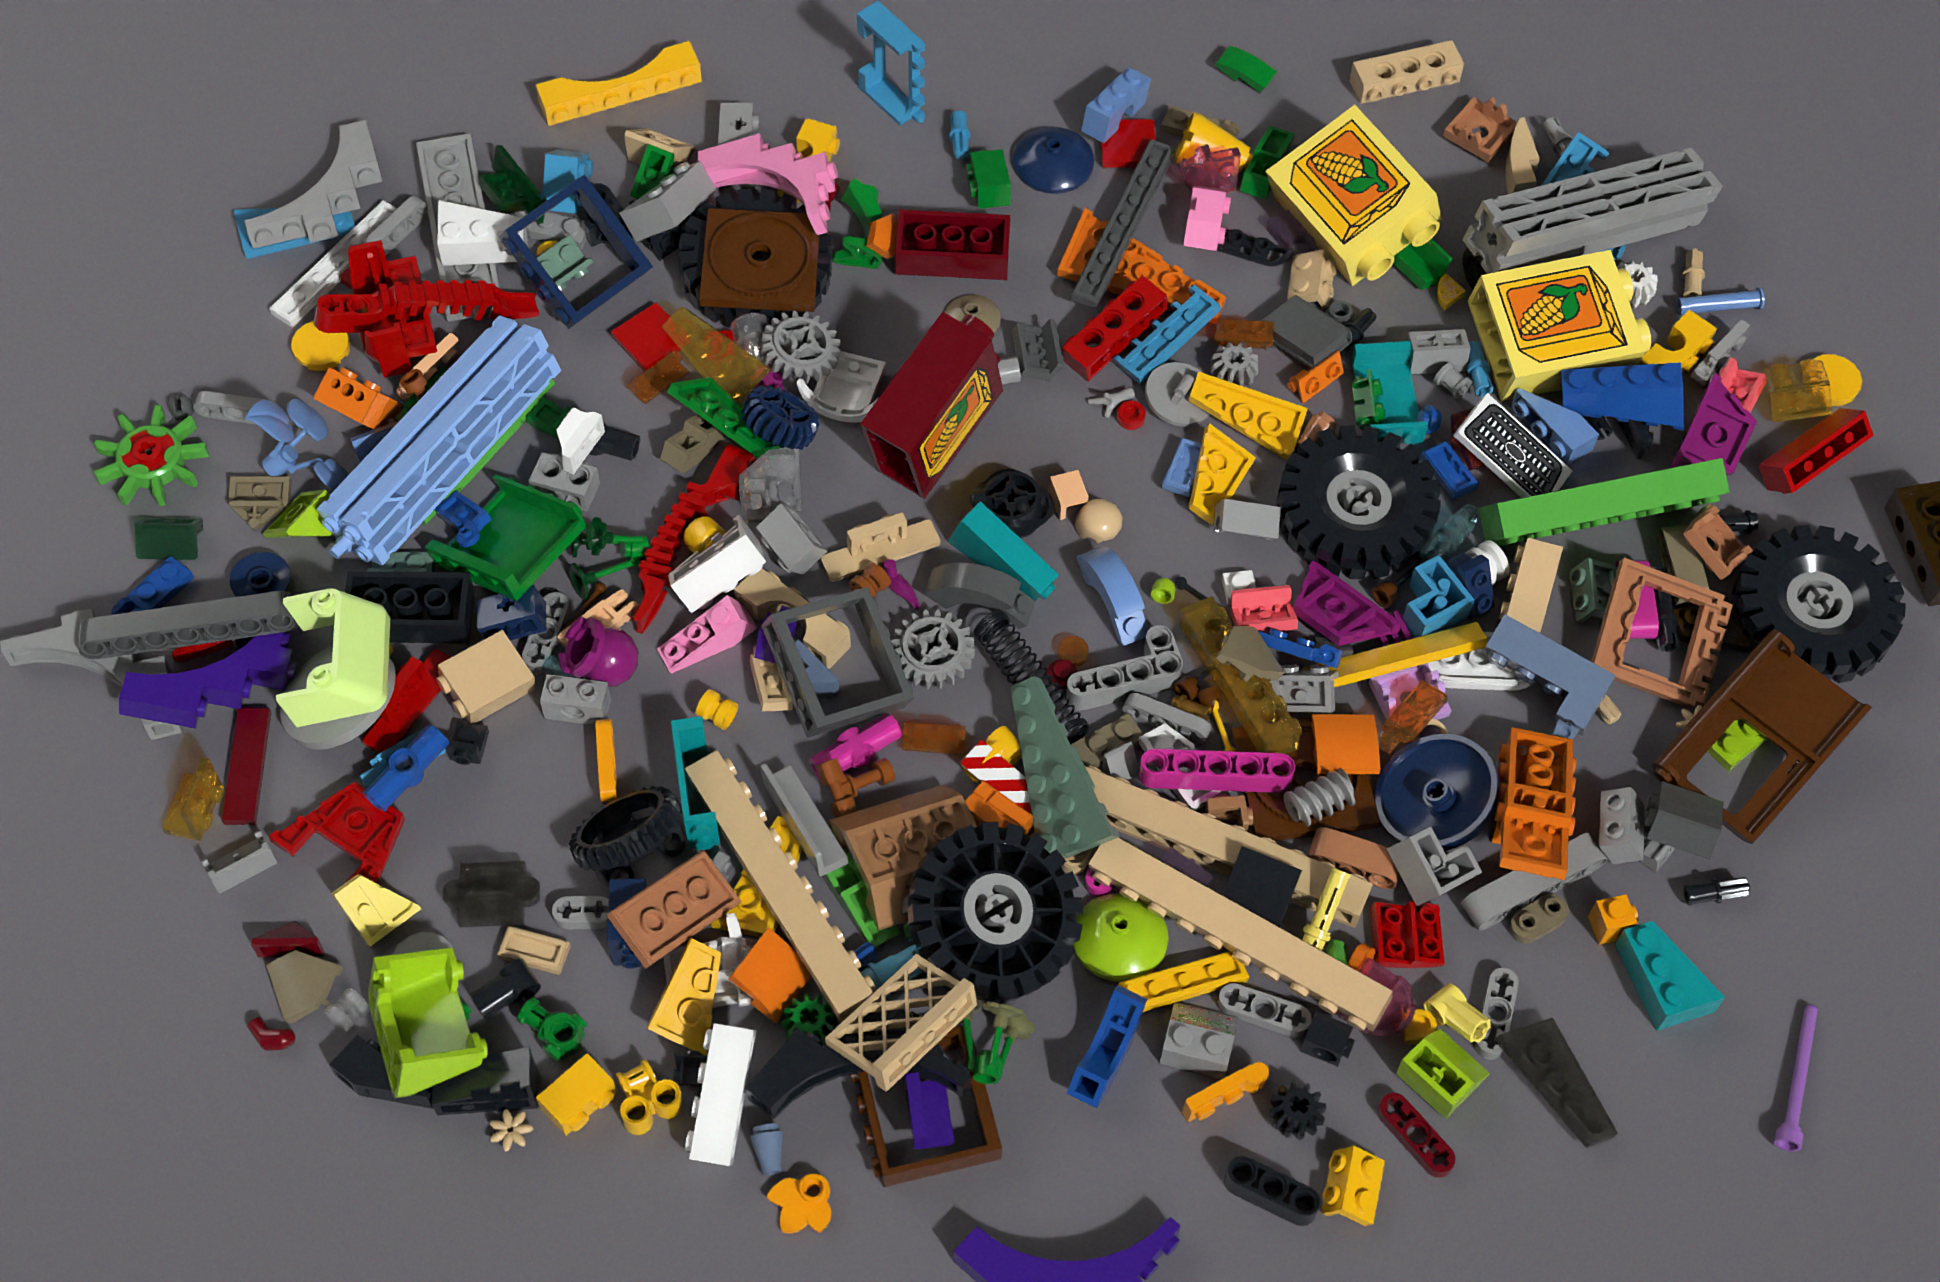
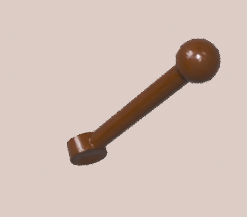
M603 582L595 584L593 593L573 620L565 623V629L585 614L599 594L605 592L606 586Z

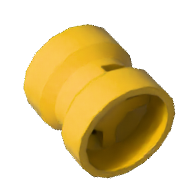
M709 689L704 693L697 705L696 716H702L704 720L710 719L716 727L725 730L730 726L737 714L738 703L730 699L724 700L718 692Z

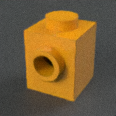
M1627 894L1597 900L1592 907L1588 919L1598 945L1617 941L1624 929L1638 924L1637 909L1633 904H1630Z

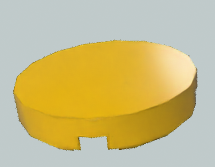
M311 321L296 331L292 338L291 348L296 361L300 365L302 364L312 371H327L329 367H337L342 363L341 360L345 355L346 357L348 356L350 340L347 333L321 332L315 327L314 321Z
M1834 354L1820 355L1813 358L1807 365L1802 378L1804 388L1808 394L1815 400L1825 401L1824 404L1829 406H1843L1852 402L1861 390L1862 385L1861 373L1855 364L1845 357Z

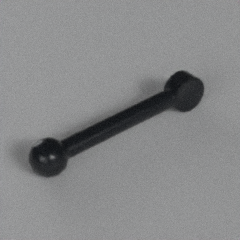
M1184 577L1176 578L1175 587L1177 589H1185L1215 609L1218 616H1225L1227 614V607L1225 605H1218L1188 585Z

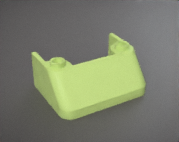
M333 588L283 598L284 606L303 631L334 625L332 663L314 668L307 677L306 689L276 695V701L294 725L301 727L374 712L380 709L386 702L388 688L390 616L385 608L380 604Z

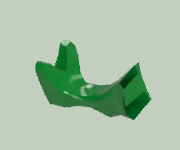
M853 178L841 201L846 202L860 220L863 238L843 237L842 244L846 249L836 251L833 254L832 260L840 265L878 269L882 262V256L866 247L870 232L868 223L882 218L883 214L878 203L879 190L872 185L861 183L856 178Z

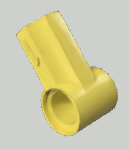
M1452 983L1445 985L1423 1003L1424 1010L1430 1012L1435 1017L1437 1025L1443 1026L1446 1023L1470 1043H1478L1484 1039L1491 1027L1490 1019L1470 1005L1461 990Z

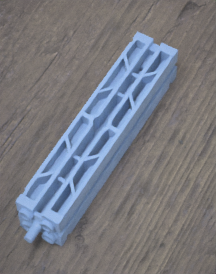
M499 315L493 321L492 327L487 328L330 494L329 500L324 501L317 508L323 518V526L336 538L335 545L329 550L333 557L338 559L344 552H352L365 562L372 561L383 566L390 558V554L397 551L550 384V379L555 378L562 371L554 355L546 351L549 345L540 329L523 324L520 328L516 321Z

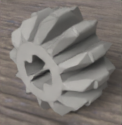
M1229 341L1226 348L1219 346L1216 354H1213L1210 363L1211 374L1213 377L1240 386H1250L1253 383V379L1258 375V355L1252 354V347L1244 349L1241 342L1237 346H1233Z

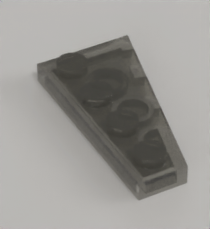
M1553 1017L1500 1034L1495 1041L1586 1148L1611 1140L1618 1134Z

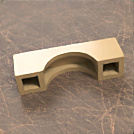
M763 568L756 574L747 576L734 589L735 600L744 604L749 614L757 621L765 619L768 612L773 614L779 612L782 605L795 608L809 604L797 589L787 587L775 573L765 571ZM826 613L797 621L806 632L803 644L828 669L851 647L848 627L839 620L834 621Z

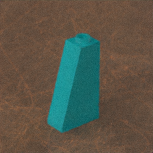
M981 501L960 521L948 540L953 547L975 563L1001 571L1021 582L1019 590L1035 600V602L1040 597L1046 600L1057 588L1053 583L1059 574Z

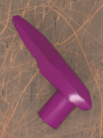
M892 559L886 560L884 562V570L890 577V588L897 595L906 599L915 610L919 609L920 605L916 594L908 581L897 571L896 562Z

